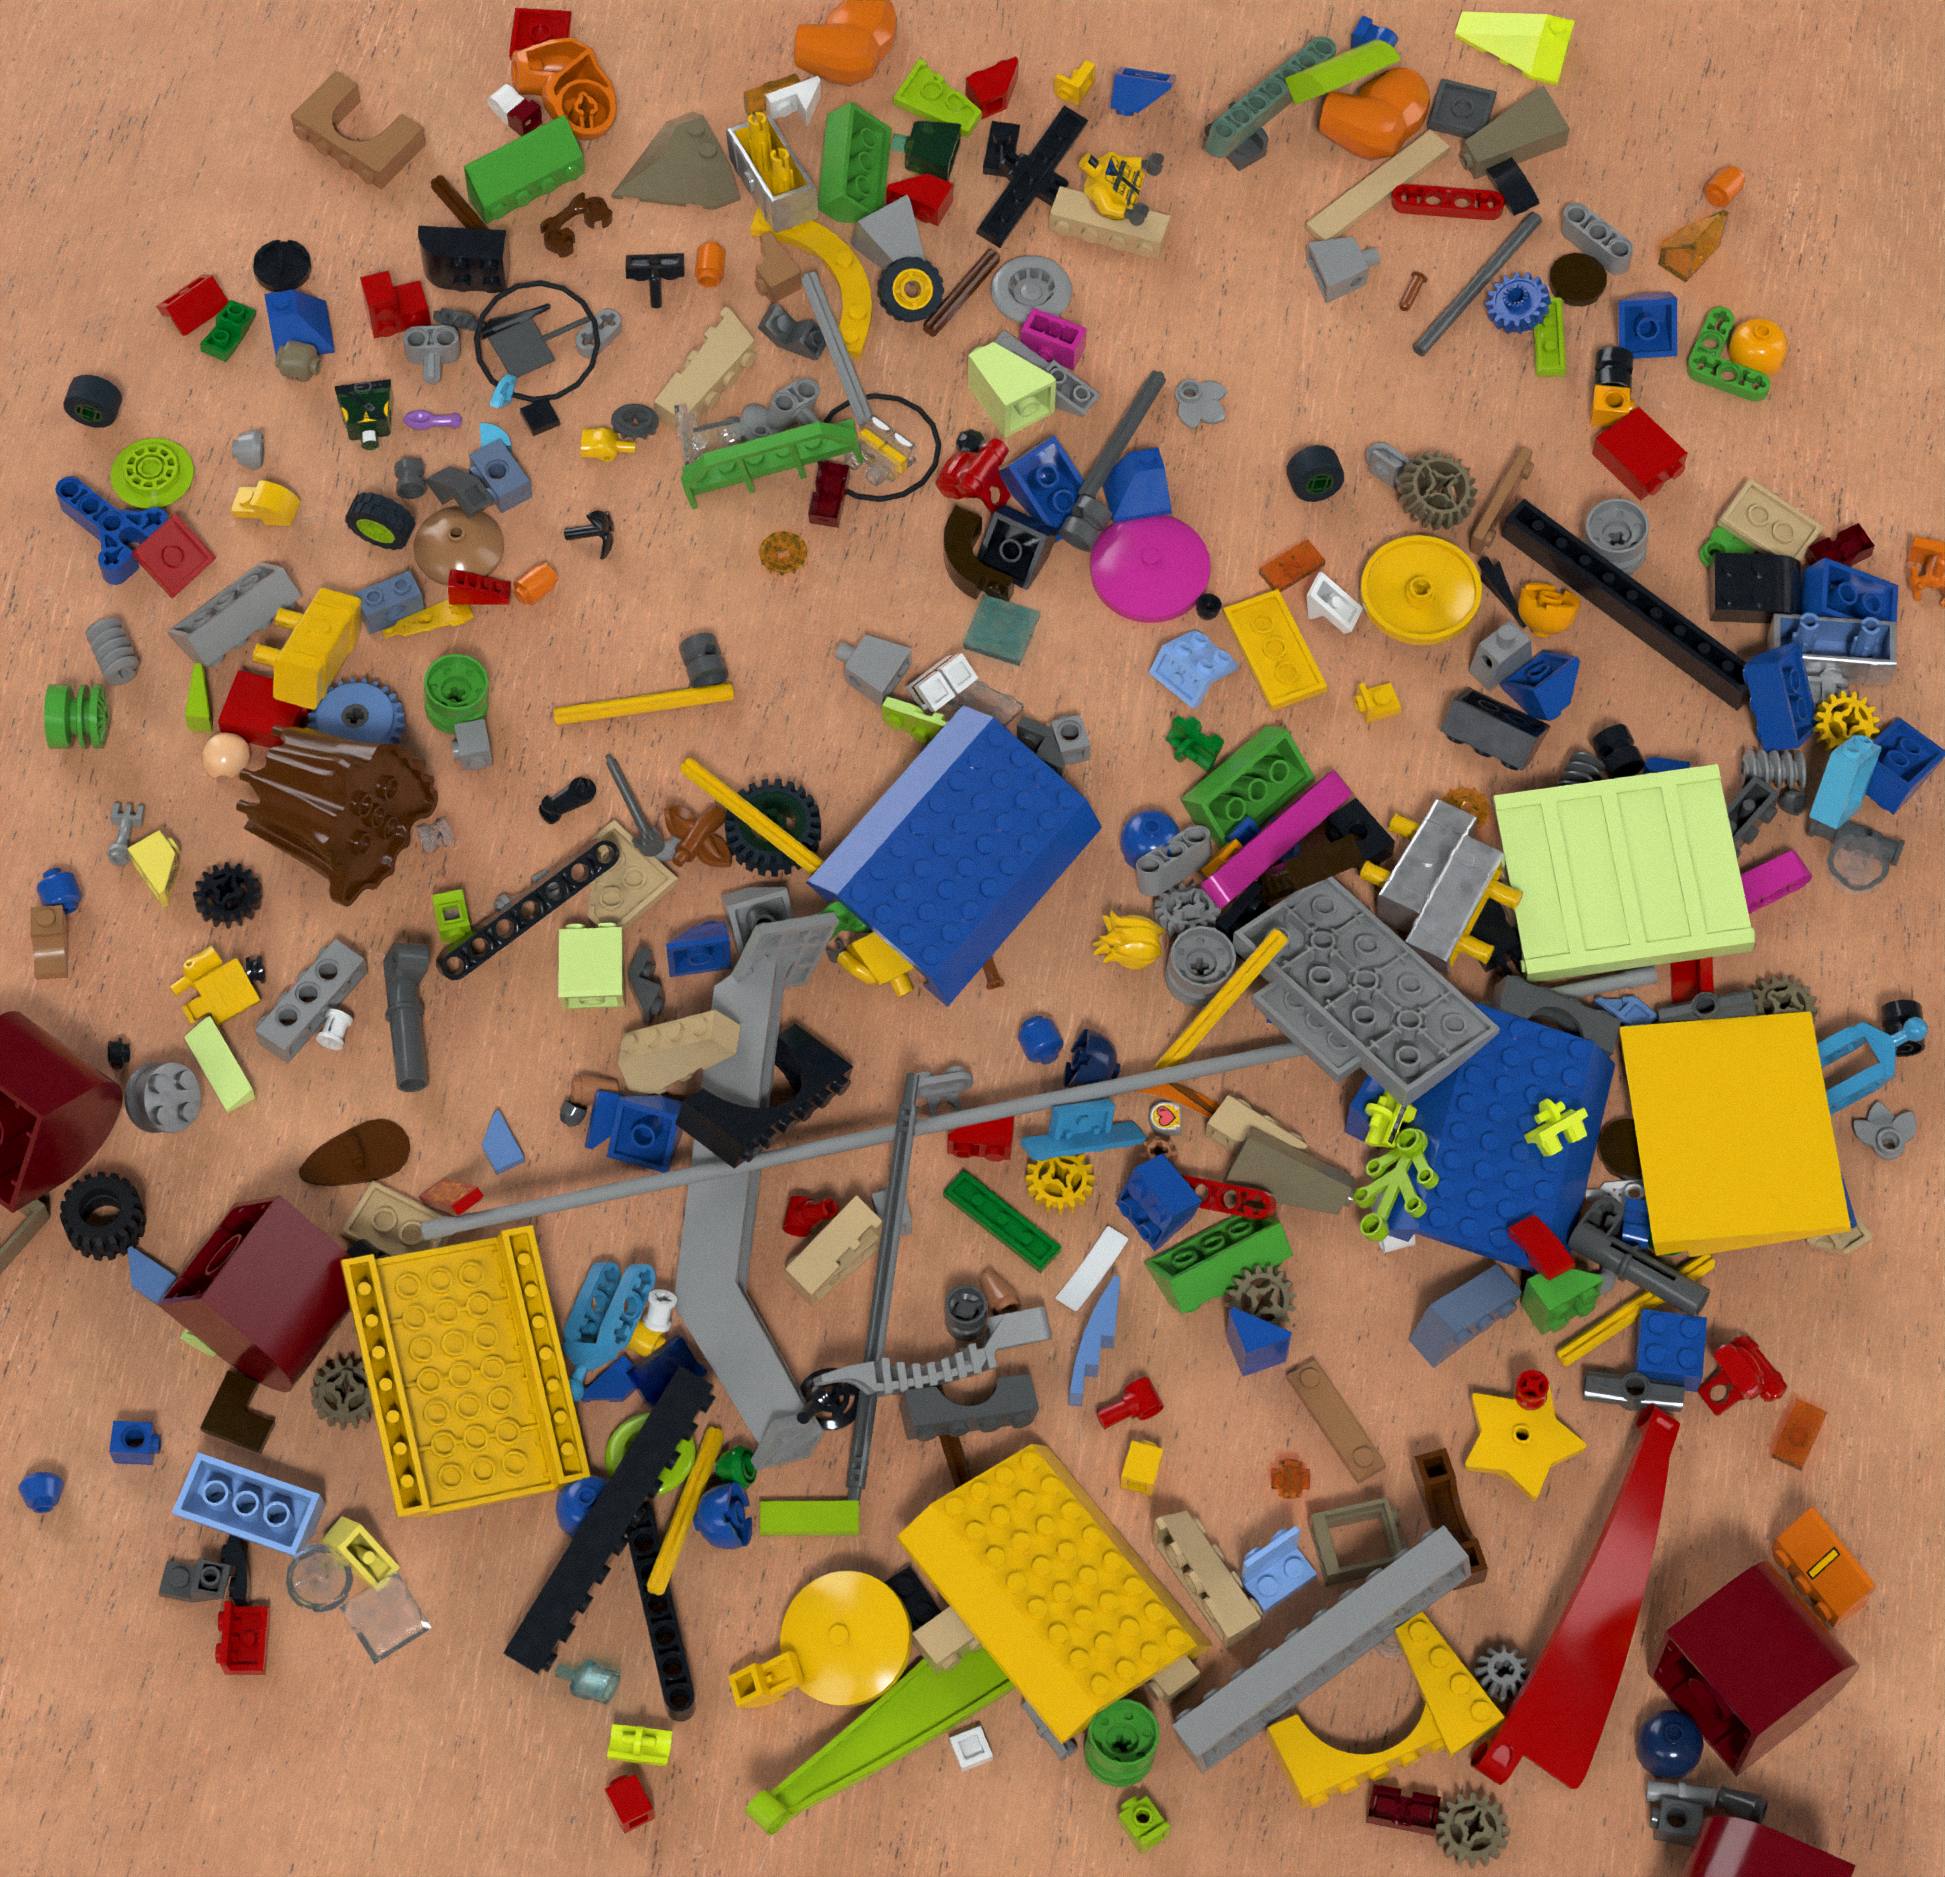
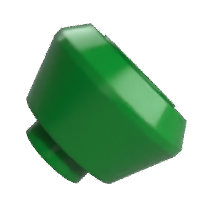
M737 1445L722 1453L715 1465L718 1479L723 1483L738 1482L744 1490L748 1489L754 1483L757 1474L750 1461L754 1455L752 1451L744 1445Z

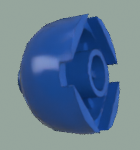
M1145 810L1136 813L1124 824L1120 836L1119 845L1124 855V860L1128 865L1136 869L1137 860L1162 844H1165L1164 847L1168 846L1170 843L1166 842L1180 833L1179 827L1173 818L1161 811ZM1170 849L1167 850L1168 857H1172Z
M591 1475V1477L568 1483L563 1486L558 1494L555 1509L558 1524L562 1531H565L572 1539L608 1483L607 1480L600 1476Z
M738 1482L722 1483L706 1491L699 1500L697 1512H695L693 1517L695 1529L701 1532L703 1538L710 1545L721 1549H737L747 1546L751 1540L752 1517H748L745 1520L744 1507L750 1505L744 1489Z

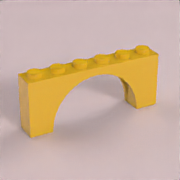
M1424 1700L1421 1719L1412 1733L1398 1745L1374 1754L1347 1753L1325 1744L1305 1726L1298 1714L1267 1727L1265 1737L1301 1809L1309 1805L1312 1809L1320 1807L1330 1800L1329 1796L1341 1792L1342 1795L1351 1793L1360 1787L1359 1783L1369 1778L1372 1781L1380 1780L1390 1773V1769L1396 1766L1409 1767L1421 1759L1420 1756L1432 1751L1433 1754H1437L1445 1750L1443 1739L1440 1733L1437 1732L1431 1712Z

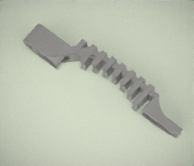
M1037 1307L987 1318L989 1330L978 1348L976 1343L968 1344L967 1347L959 1348L960 1352L941 1359L940 1362H928L924 1366H920V1363H914L911 1367H905V1361L890 1366L889 1357L881 1358L880 1361L850 1365L820 1375L813 1379L814 1387L843 1382L856 1386L865 1395L877 1394L878 1398L890 1394L899 1395L904 1393L905 1390L944 1385L978 1375L997 1367L994 1353L998 1350L1052 1339L1046 1308Z

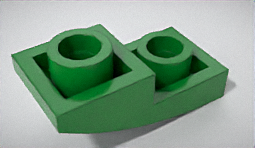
M230 300L216 316V326L200 343L201 352L227 362L248 332L256 316V310Z

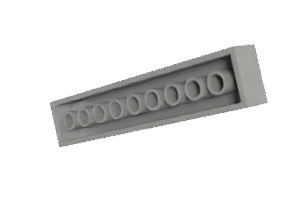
M1444 1525L1438 1530L1432 1528L1419 1539L1420 1543L1411 1550L1408 1548L1401 1550L1392 1559L1393 1563L1384 1570L1378 1568L1366 1577L1365 1584L1356 1590L1355 1588H1350L1344 1592L1338 1599L1339 1603L1331 1609L1323 1608L1312 1617V1623L1302 1630L1301 1628H1296L1284 1638L1285 1642L1275 1650L1274 1648L1265 1650L1257 1658L1258 1662L1248 1670L1246 1668L1238 1670L1231 1676L1229 1684L1221 1690L1219 1688L1211 1690L1203 1697V1703L1193 1710L1192 1708H1187L1176 1717V1723L1172 1727L1178 1743L1202 1774L1392 1635L1396 1628L1419 1612L1426 1610L1472 1576L1469 1556Z

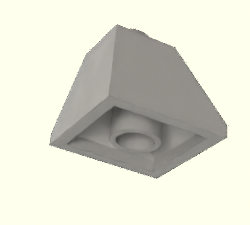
M749 887L720 896L727 924L739 958L756 925L764 922L783 921L788 918L794 919L786 887Z

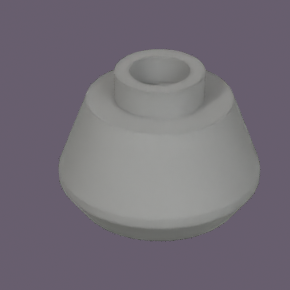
M259 430L239 434L238 440H233L232 458H237L238 464L252 470L262 467L264 461V435Z

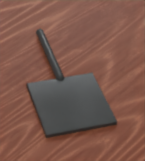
M586 316L542 336L532 318L496 333L488 337L508 374L519 378L555 361L545 341L589 322L590 319Z

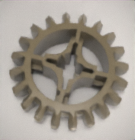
M1440 450L1435 451L1433 455L1427 451L1421 457L1419 455L1415 456L1410 463L1405 465L1403 468L1404 472L1398 478L1401 484L1397 487V492L1403 494L1399 498L1398 503L1407 504L1404 513L1412 512L1414 514L1412 522L1421 519L1423 528H1427L1431 523L1434 531L1439 530L1441 526L1447 530L1453 524L1455 526L1459 525L1463 518H1467L1470 515V508H1473L1476 503L1473 497L1477 494L1478 489L1471 487L1475 483L1476 478L1467 476L1470 472V467L1461 468L1462 459L1454 462L1452 461V453L1446 454L1443 458ZM1418 478H1419L1420 481H1421L1419 484H1420V486H1421L1422 489H1423V494H1422V495H1420V493H1419V491H1418V486H1417V480H1418ZM1452 486H1454V488H1455V490H1456V495H1457V501H1456V503H1455V501L1453 500V499L1455 498V496H1454L1453 493H1452ZM1442 487H1444V489L1439 493L1435 491L1432 494H1430V492L1435 488L1439 490Z

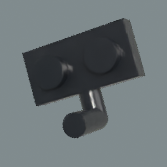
M684 253L626 255V279H634L636 281L649 279L650 304L652 308L662 307L661 278L674 280L678 277H684Z
M910 1566L884 1582L903 1601L911 1620L912 1632H915L941 1613Z

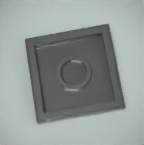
M1441 79L1427 129L1468 139L1489 123L1497 91Z

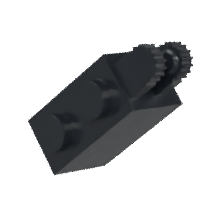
M1489 898L1470 935L1489 945L1495 946L1487 964L1479 960L1478 962L1485 972L1495 968L1498 975L1503 979L1507 975L1512 976V972L1507 965V962L1512 960L1521 975H1524L1520 968L1522 952L1520 951L1519 933L1515 927L1511 928L1506 921V914L1502 905L1499 902L1495 903L1493 899Z

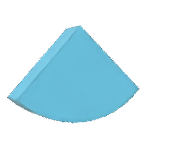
M506 374L500 380L492 395L490 406L499 409L511 403L517 382L516 376Z
M479 423L481 448L501 439L508 451H512L510 439L501 428L489 423Z

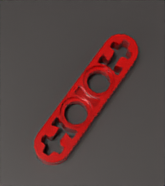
M1401 184L1393 190L1391 204L1394 210L1403 214L1496 220L1503 213L1505 201L1500 193L1491 190ZM1402 196H1407L1408 201H1402ZM1417 196L1421 197L1420 203H1417ZM1434 196L1439 198L1441 203L1433 206L1428 204L1426 199ZM1458 199H1466L1470 205L1466 208H1461L1454 202ZM1476 201H1479L1478 208H1475ZM1488 203H1493L1494 208H1489Z
M1180 1174L1194 1192L1201 1184L1207 1187L1208 1197L1204 1202H1201L1198 1208L1260 1220L1268 1219L1275 1213L1276 1200L1267 1191ZM1229 1190L1235 1191L1238 1196L1237 1204L1232 1208H1228L1224 1203V1195ZM1247 1199L1261 1200L1263 1203H1266V1207L1259 1210L1257 1207L1246 1206Z

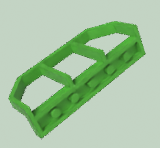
M853 419L836 424L818 421L704 453L694 463L682 466L683 475L681 476L683 490L693 510L698 508L695 496L742 482H745L749 493H754L753 479L792 468H797L800 478L804 479L807 478L804 465L853 451L858 463L864 462Z

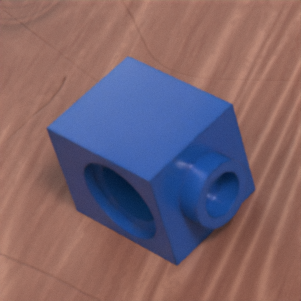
M113 1421L109 1449L113 1462L118 1464L153 1465L155 1454H160L161 1434H157L153 1423ZM144 1439L141 1446L136 1448L129 1447L133 1440Z

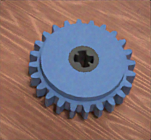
M350 678V683L348 684L338 681L339 687L334 689L329 686L328 694L320 701L313 712L308 713V728L358 741L401 744L400 734H405L404 723H406L402 703H398L395 693L390 694L388 686H384L380 690L379 683L376 680L372 685L367 684L366 678H363L361 683H356L354 678Z

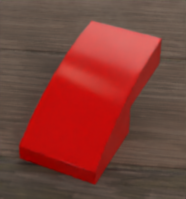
M1535 1214L1508 1228L1509 1238L1528 1254L1529 1265L1548 1281L1575 1267V1262L1563 1244Z

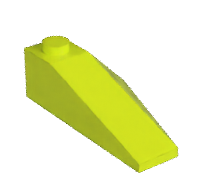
M1462 11L1454 37L1483 53L1489 52L1500 58L1499 62L1506 66L1509 64L1520 69L1522 75L1529 79L1558 86L1571 43L1575 21L1549 14Z

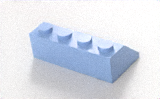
M197 1452L172 1514L296 1557L314 1535L326 1504L318 1493Z

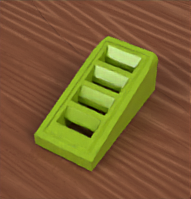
M195 663L186 704L185 719L189 731L212 732L213 726L204 668L201 663Z

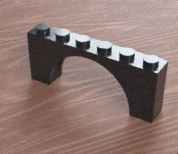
M793 1024L778 1035L775 1065L785 1075L792 1088L794 1097L792 1100L769 1108L746 1107L723 1100L702 1088L684 1100L675 1125L735 1169L744 1161L750 1162L762 1148L768 1149L780 1135L789 1134L798 1122L807 1121L816 1109L825 1108L837 1094L839 1096L843 1095L851 1084L849 1077L853 1066L797 1024Z

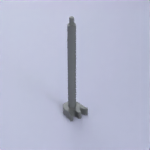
M607 754L605 756L607 767L643 838L641 840L634 838L632 842L635 848H638L644 856H656L663 851L665 843L656 826H653L650 830L616 759H613L611 754Z

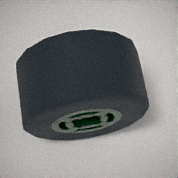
M79 375L71 381L63 405L66 413L75 421L85 426L105 428L114 422L122 396L119 389L106 379L94 375Z
M1315 445L1297 452L1287 465V476L1293 491L1298 498L1307 502L1322 501L1333 496L1344 483V471L1338 456L1333 449L1327 446Z

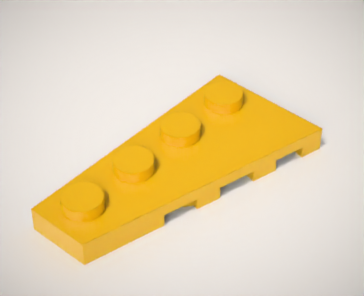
M1423 1611L1395 1629V1637L1410 1671L1416 1678L1419 1691L1431 1712L1437 1732L1440 1733L1449 1759L1503 1722L1505 1718Z

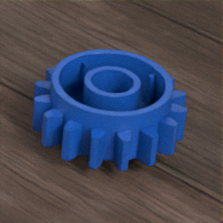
M1515 272L1514 279H1509L1506 275L1503 276L1504 283L1495 282L1494 287L1496 291H1488L1487 293L1489 301L1485 302L1491 322H1495L1497 329L1505 328L1508 334L1511 331L1518 332V334L1528 330L1532 331L1539 323H1543L1544 315H1549L1548 305L1551 304V299L1546 284H1542L1540 277L1532 279L1531 274L1528 272L1524 278H1520L1518 272Z

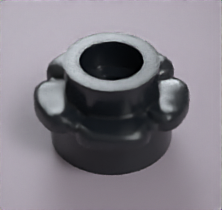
M118 1038L117 1041L108 1042L109 1066H118L121 1069L124 1063L130 1061L129 1044H123L122 1038Z

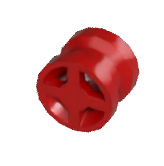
M1527 1370L1519 1375L1516 1381L1515 1400L1521 1408L1534 1411L1545 1405L1549 1390L1547 1377L1537 1370ZM1526 1392H1534L1535 1395L1527 1394Z

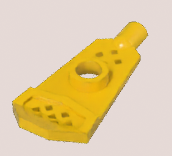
M449 599L398 620L395 626L383 629L382 633L385 639L396 635L408 636L447 625L456 626L464 624L474 617L469 605L449 604Z

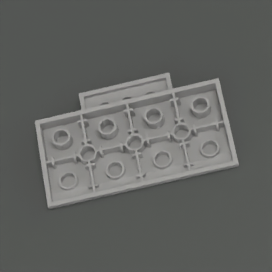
M1333 877L1294 892L1234 932L1232 943L1234 950L1245 961L1273 929L1276 928L1287 936L1288 942L1260 973L1270 984L1252 995L1251 1004L1336 1083L1361 1067L1405 1108L1455 1071L1500 1031V1028Z

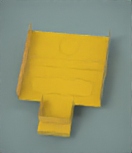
M234 958L193 981L192 983L195 984L201 996L186 1003L182 1009L190 1024L211 1013L217 1024L216 1027L239 1014H243L261 1001L238 959Z

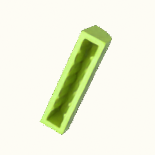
M1372 40L1286 77L1285 80L1296 105L1335 90L1394 64L1401 59L1396 50L1387 42Z

